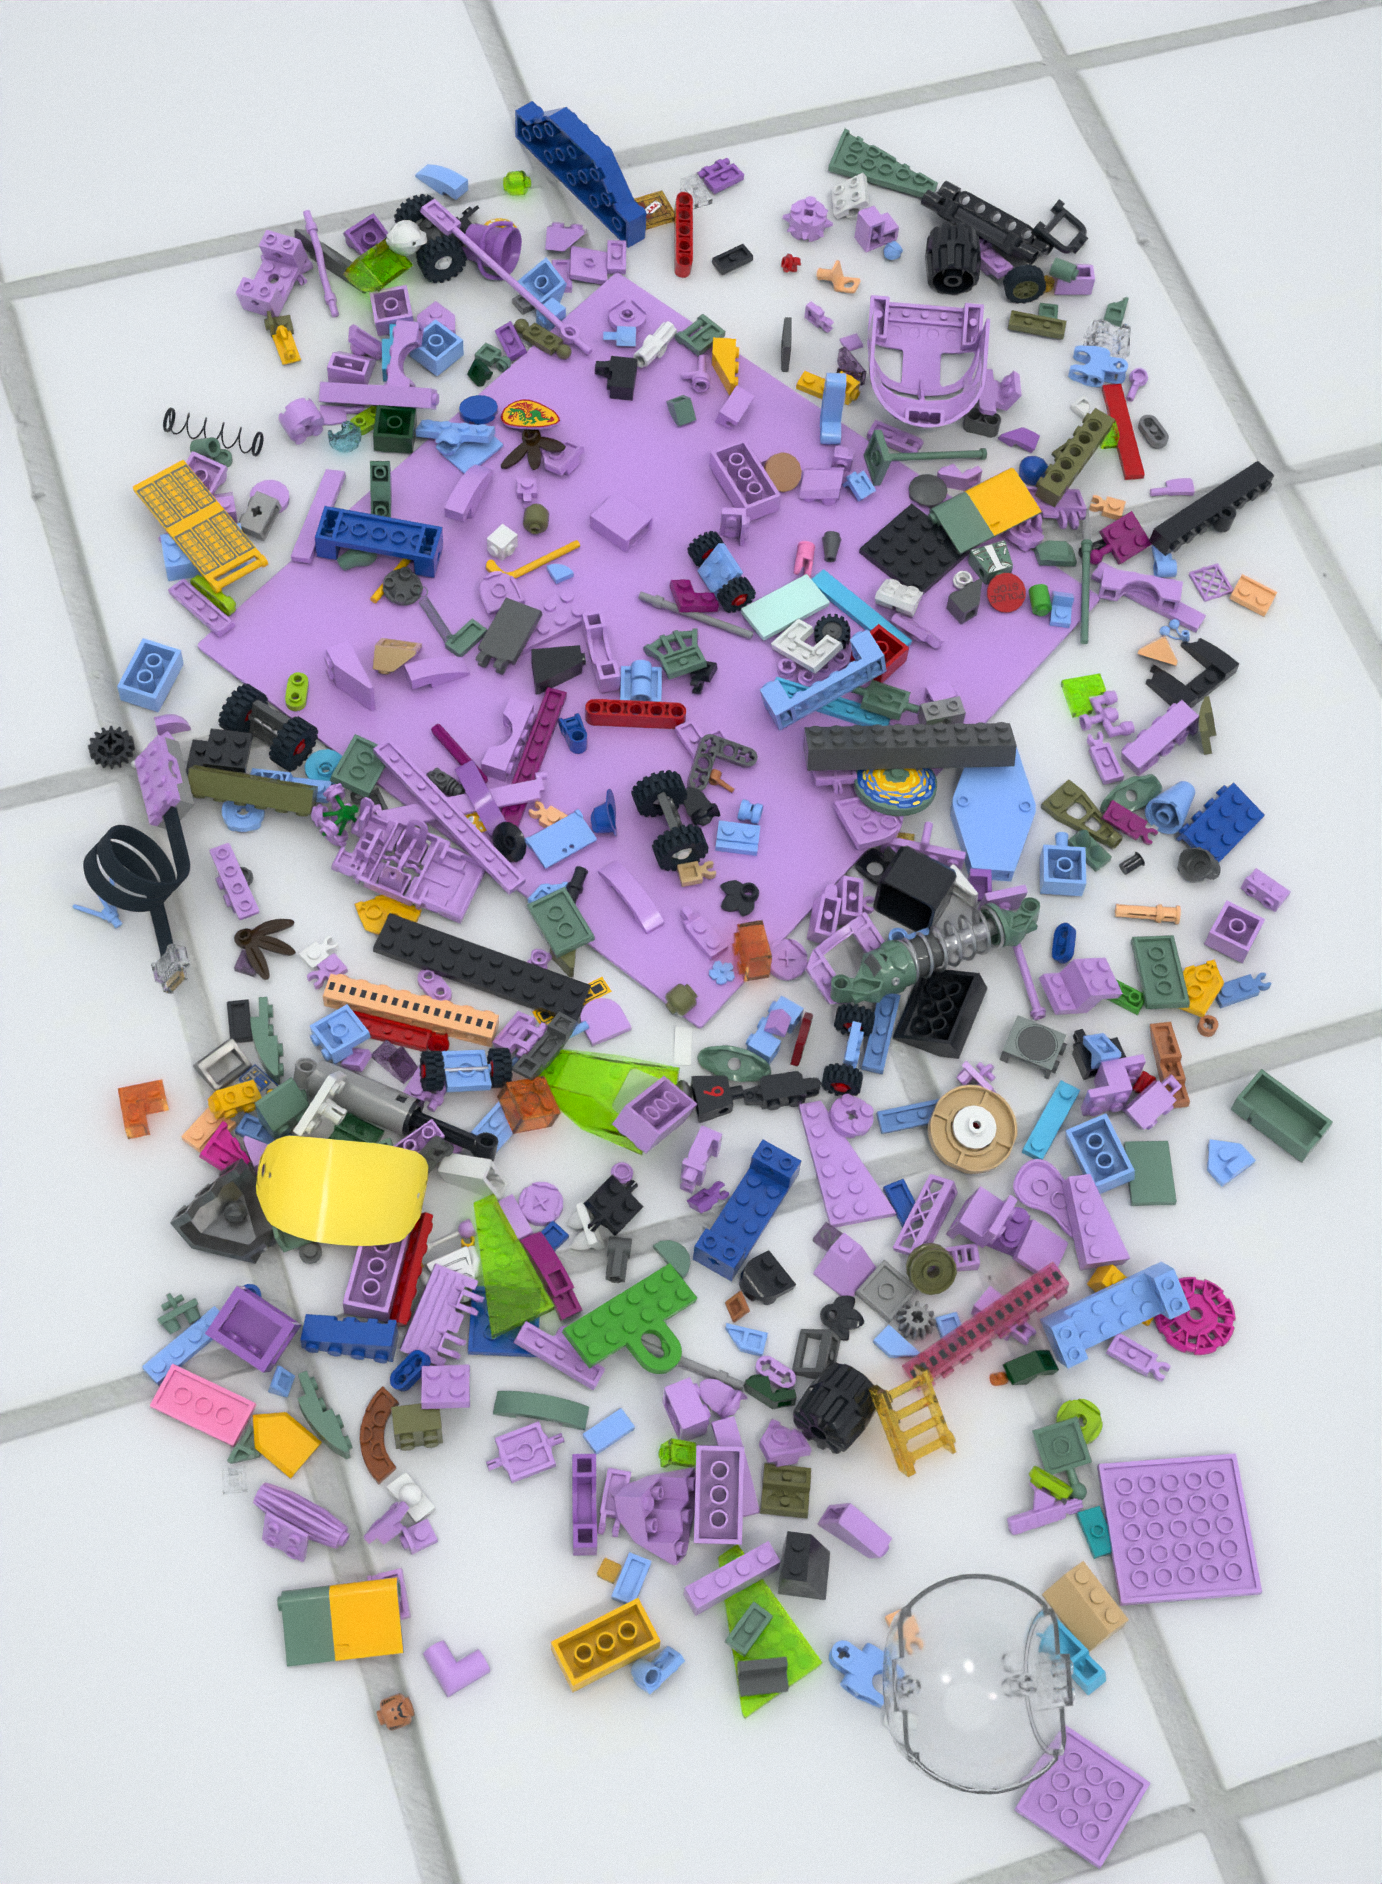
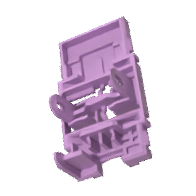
M367 797L362 798L360 814L351 830V833L359 836L360 839L352 853L345 851V847L340 848L331 869L349 877L353 876L356 884L362 881L364 882V887L408 906L414 903L418 910L422 907L461 924L486 873L485 869L471 855L452 848L450 841L429 833L427 824L422 820L412 818L408 824L391 816H387L385 820L373 814L374 802ZM426 840L431 841L429 848ZM395 845H396V849H395V854H394V856H393V855H391V856H386V855H385L386 851L392 853V851H393V849H394V847H395ZM382 859L386 860L387 863L385 864L381 862ZM389 860H393L395 863H397L398 867L395 868L393 866H390ZM420 864L424 866L423 870L419 869ZM404 867L412 868L420 875L419 877H414L411 885L412 876L403 872Z

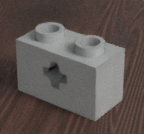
M256 491L255 495L249 499L246 512L239 519L243 533L265 541L282 508L278 499Z
M960 696L920 704L918 720L923 725L963 723L966 712Z

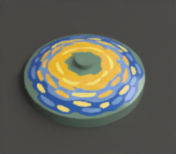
M931 768L856 770L857 779L854 781V789L857 796L871 809L886 815L908 816L919 813L929 807L936 796L937 779Z

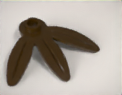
M524 429L522 432L523 442L501 463V468L506 469L517 464L528 451L529 465L532 470H536L541 464L540 447L548 452H561L565 450L566 446L558 440L541 437L538 429Z
M292 919L270 920L258 925L253 930L248 928L241 929L234 936L236 945L245 949L253 969L264 980H268L270 977L269 968L263 953L258 947L282 955H294L296 953L295 950L284 941L265 936L292 927L294 925Z

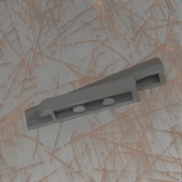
M294 229L295 238L301 240L304 249L310 253V258L317 262L310 235L307 234L306 230ZM320 241L326 269L365 294V270Z

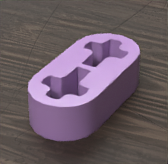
M762 1356L757 1360L755 1366L756 1374H760L762 1377L768 1376L770 1384L777 1389L788 1388L791 1390L794 1388L796 1375L791 1369L770 1356ZM770 1364V1370L762 1371V1365ZM789 1376V1382L782 1384V1378Z

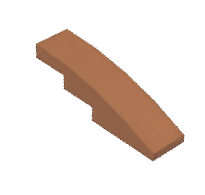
M1172 1023L1150 1024L1152 1046L1160 1082L1172 1074L1182 1085L1173 1095L1176 1101L1172 1105L1174 1108L1189 1107L1190 1100L1185 1087L1186 1077L1181 1065L1182 1055ZM1169 1084L1165 1086L1168 1091L1172 1089Z

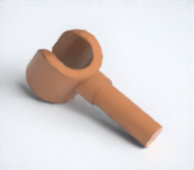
M712 769L709 783L711 785H720L733 793L735 789L720 779L722 773L717 769Z

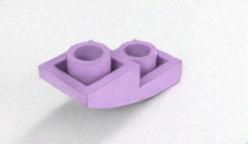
M513 1194L493 1204L514 1245L534 1234Z

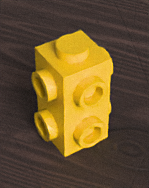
M253 1079L217 1090L207 1101L210 1111L217 1120L223 1117L225 1119L233 1118L243 1111L244 1113L254 1111L256 1109L254 1103L262 1097Z

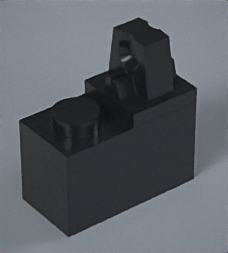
M611 356L610 361H596L595 374L608 378L607 390H610L611 399L633 401L637 375V358Z
M1083 1029L1074 1031L1073 1034L1075 1043L1073 1044L1074 1050L1072 1055L1082 1079L1086 1080L1095 1077L1099 1068H1091L1092 1054L1083 1045V1036H1086ZM1118 1037L1110 1039V1041L1120 1050V1058H1125L1126 1055L1122 1049Z

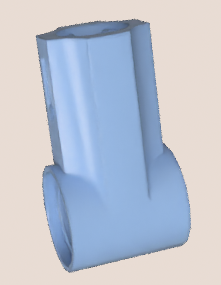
M1152 545L1154 576L1160 578L1176 577L1177 563L1175 559H1172V554L1169 553L1165 556Z

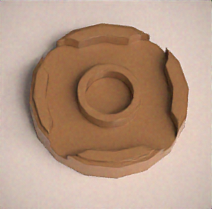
M781 452L774 454L767 459L764 465L765 471L779 492L794 489L801 479L802 470L800 463L789 453Z

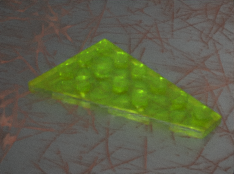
M738 1544L718 1557L719 1568L745 1554ZM761 1579L724 1600L729 1634L753 1601L773 1615L772 1620L745 1657L732 1649L738 1692L737 1664L739 1661L787 1657L789 1688L823 1663L768 1585ZM739 1692L742 1716L744 1719L748 1718L781 1693L741 1697Z

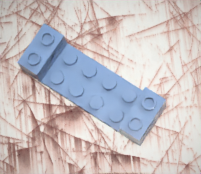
M868 629L864 632L859 631L855 633L850 639L852 655L856 661L849 663L841 671L831 673L827 679L813 683L809 689L795 693L791 699H789L778 679L763 685L760 689L763 704L779 731L886 672L884 654Z
M1161 1261L1045 1316L1040 1321L1056 1360L1069 1369L1087 1360L1088 1356L1085 1350L1159 1314L1171 1320L1191 1309L1174 1268Z

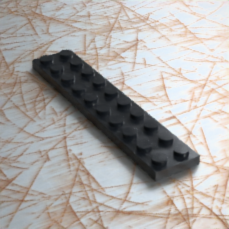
M389 913L373 947V952L422 970L432 971L436 975L553 1017L561 1012L578 1020L591 989L590 984Z

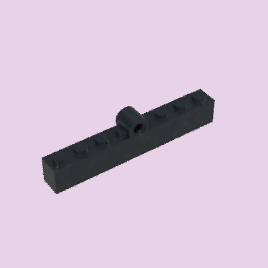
M1256 461L1155 527L1149 542L1166 556L1171 552H1176L1181 545L1190 543L1198 534L1202 535L1210 526H1213L1219 532L1229 531L1236 517V509H1241L1248 501L1255 500L1260 493L1267 492L1272 486L1271 482L1274 474L1259 461Z

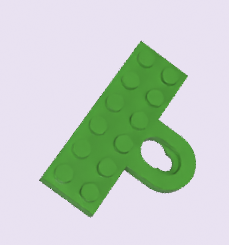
M669 1263L565 1327L562 1333L589 1369L626 1346L645 1370L654 1374H665L677 1366L682 1355L681 1344L665 1321L695 1303L697 1296ZM645 1334L656 1335L661 1341L664 1356L657 1358L652 1353H649L643 1346L641 1337Z

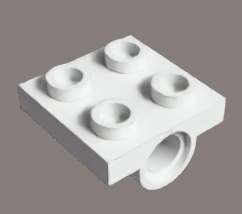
M864 173L831 188L833 212L837 220L844 216L855 220L857 219L858 212L863 207L869 205L867 177Z
M886 579L876 592L875 604L891 610L895 606L897 612L913 617L924 592L919 591L914 586L907 587L902 585L895 579Z

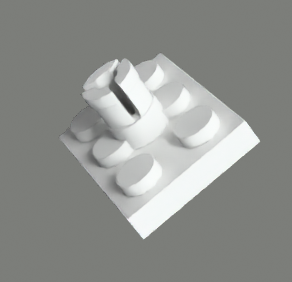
M337 1071L328 1075L293 1132L303 1136L307 1133L310 1134L313 1130L316 1131L323 1121L320 1119L321 1116L328 1118L337 1126L343 1121L348 1111L337 1105L332 1099L336 1093L339 1094L345 1087L346 1082L344 1080L347 1076L346 1074Z

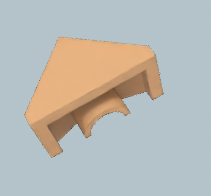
M1165 635L1141 647L1138 651L1140 655L1175 666L1178 662Z

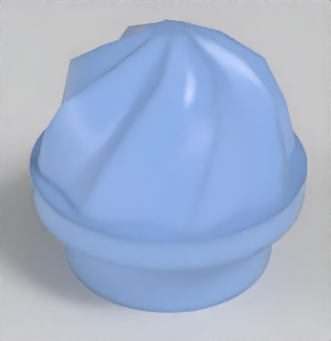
M892 241L886 244L883 250L884 256L889 260L898 259L903 249L896 241Z

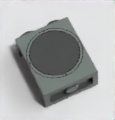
M1017 1015L1000 1060L1008 1063L1010 1056L1047 1070L1044 1078L1049 1079L1051 1072L1056 1073L1060 1061L1056 1060L1058 1055L1063 1056L1067 1043H1064L1066 1034Z

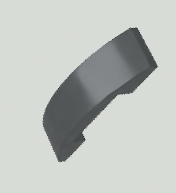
M559 1012L548 1024L547 1032L527 1055H522L512 1067V1071L530 1081L539 1076L563 1049L575 1030L578 1021Z

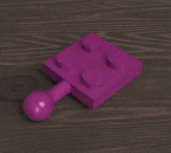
M1132 511L1099 531L1106 546L1099 550L1092 549L1090 564H1099L1103 556L1111 552L1120 565L1152 545Z

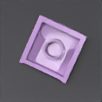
M191 452L186 461L187 465L213 495L217 488L226 481L228 468L196 452Z

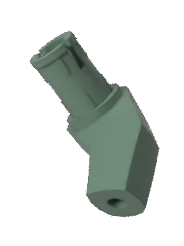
M349 549L338 557L337 561L340 567L346 571L356 566L371 565L377 559V553Z

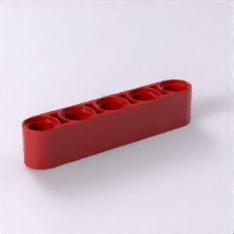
M680 192L677 194L674 208V272L678 277L686 278L691 273L693 263V198L688 192Z
M591 699L585 705V720L593 726L675 729L676 726L685 723L686 707L677 702Z

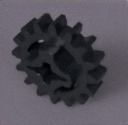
M110 726L109 730H106L104 727L101 728L102 733L94 732L95 738L89 739L90 745H88L90 757L94 759L96 765L101 763L102 768L110 765V768L113 769L114 765H118L121 768L122 762L129 763L128 757L134 756L133 750H135L133 737L129 736L127 730L122 732L121 727L113 730V727Z

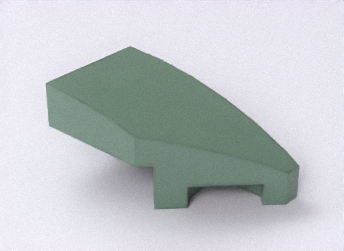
M250 1425L240 1443L236 1444L227 1459L228 1463L243 1462L261 1456L254 1447L253 1426Z

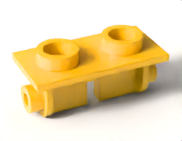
M283 325L278 326L276 334L272 335L282 365L301 361L291 331H288Z

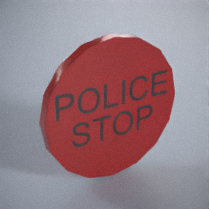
M1012 573L996 575L987 587V598L990 605L1000 612L1010 613L1017 610L1023 604L1026 597L1023 581Z

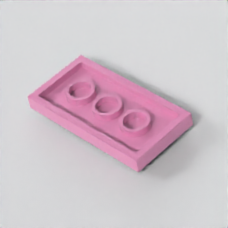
M175 1364L171 1365L150 1404L151 1408L232 1447H235L257 1406L256 1403Z

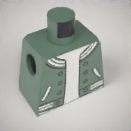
M1005 540L970 550L968 564L984 584H989L996 575L1012 573L1013 563Z

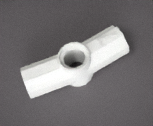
M663 322L653 335L649 334L646 337L643 346L633 355V358L638 359V367H647L656 357L661 358L664 355L668 343L677 333V329L671 322Z

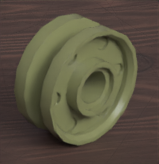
M926 1243L914 1248L909 1254L906 1261V1274L916 1289L922 1293L934 1295L944 1292L953 1284L957 1275V1267L953 1257L944 1247L935 1243ZM935 1266L931 1272H927L929 1267Z

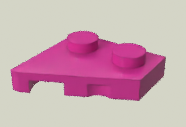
M224 1121L221 1122L199 1155V1158L220 1171L240 1158L247 1165L250 1162L246 1153L241 1150L237 1139L233 1138L227 1129L228 1125Z

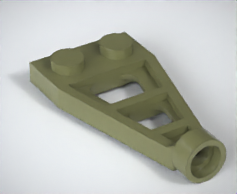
M1069 779L1041 804V808L1056 821L1076 831L1088 830L1094 840L1109 846L1112 850L1123 839L1121 834L1101 819L1102 813L1088 795ZM1075 803H1080L1086 810L1087 814L1081 819H1076L1066 812ZM1091 818H1095L1102 827L1098 831H1094L1087 827L1085 823Z

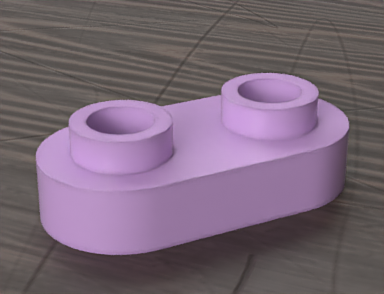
M421 970L419 972L418 985L426 995L440 1001H451V989L441 976L429 970ZM426 976L432 977L431 979H425ZM440 991L444 992V994L438 995L437 993Z

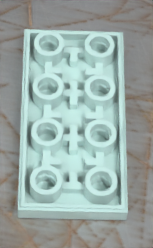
M806 574L741 608V614L764 641L787 629L797 619L804 620L828 607L830 602Z

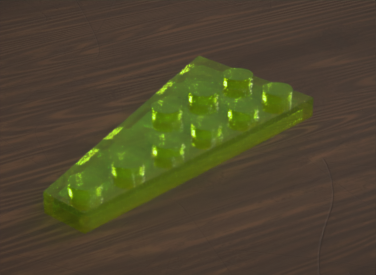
M491 1194L474 1202L473 1207L491 1337L493 1339L523 1325L526 1321L530 1322L553 1311L554 1305L494 1194Z

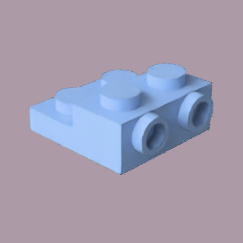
M348 1004L310 1025L312 1032L310 1039L315 1047L320 1045L324 1059L327 1061L331 1060L334 1064L352 1055V1048L371 1038L369 1031Z

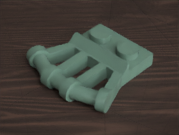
M693 628L692 631L675 630L667 636L664 634L660 635L659 639L652 644H647L643 647L647 656H652L660 662L669 680L707 667L706 660L698 647V628ZM683 639H692V646L687 647ZM675 641L680 650L673 651L669 643ZM662 646L667 654L663 655L657 649Z

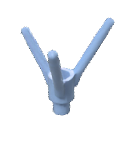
M110 878V883L115 886L114 881ZM100 897L99 899L104 906L101 912L76 904L73 905L74 909L107 920L115 928L123 924L118 918L117 908L113 905H108Z

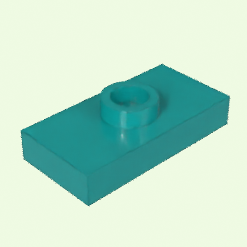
M1100 1506L1078 1512L1076 1515L1093 1558L1096 1559L1111 1554L1108 1526Z

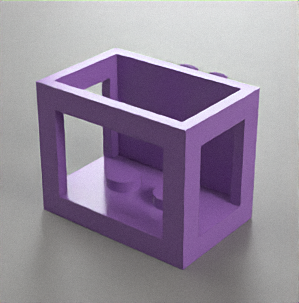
M236 1286L205 1334L261 1372L266 1373L272 1371L302 1324L245 1286Z

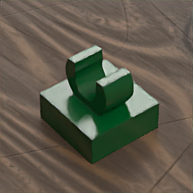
M474 359L467 375L480 387L484 386L486 380L491 379L493 372L490 371L481 359Z

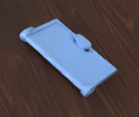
M577 809L574 813L524 840L546 869L595 842L597 838L583 819L580 810Z

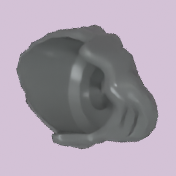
M1192 847L1183 850L1179 856L1177 869L1188 881L1195 882L1205 878L1214 880L1220 875V864L1208 850L1201 847Z

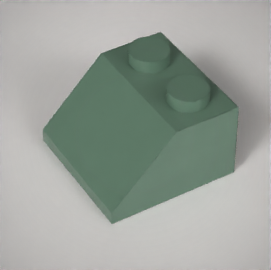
M292 1077L254 1103L259 1122L274 1140L288 1135L291 1129L299 1123L309 1107L308 1102Z

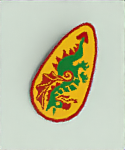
M529 399L514 401L505 407L501 413L503 424L510 428L547 429L556 427L561 423L558 414L554 410Z

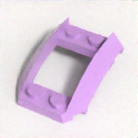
M863 912L814 948L806 965V972L828 1004L847 1003L834 1002L830 997L831 980L836 974L824 955L851 934H853L865 953L879 948L885 942L866 912Z

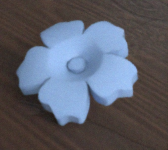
M720 960L715 961L712 967L713 970H709V976L712 980H716V984L719 985L726 984L727 981L732 982L735 978L732 971L734 968L732 963L725 962L722 965Z

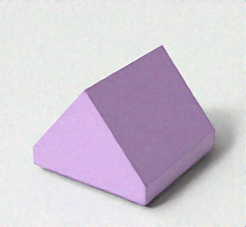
M783 1009L771 1011L764 1031L785 1037L791 1017Z

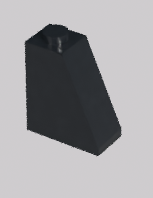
M580 645L531 649L535 694H541L546 691L547 687L553 688L582 674V665H586L585 653H581Z

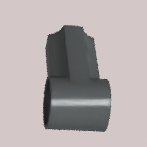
M609 1236L606 1280L612 1283L625 1282L627 1262L630 1259L631 1238Z

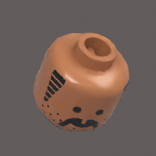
M401 1693L381 1700L380 1710L376 1711L380 1725L385 1724L391 1731L409 1725L412 1722V1716H415L409 1696L405 1697Z

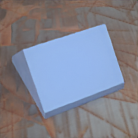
M547 257L517 281L542 304L552 297L560 303L567 285Z

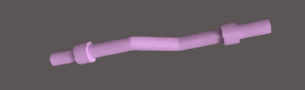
M305 210L303 212L306 221L305 228L307 234L311 237L315 250L319 276L325 292L324 299L326 304L329 305L332 317L339 316L336 306L337 299L335 293L332 292L328 280L323 251L317 235L318 228L316 223L313 222L310 210Z

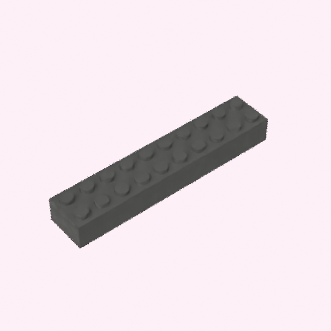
M978 722L976 724L937 723L935 725L804 727L803 742L807 771L1015 766L1017 747L1011 725L1005 722L986 724Z

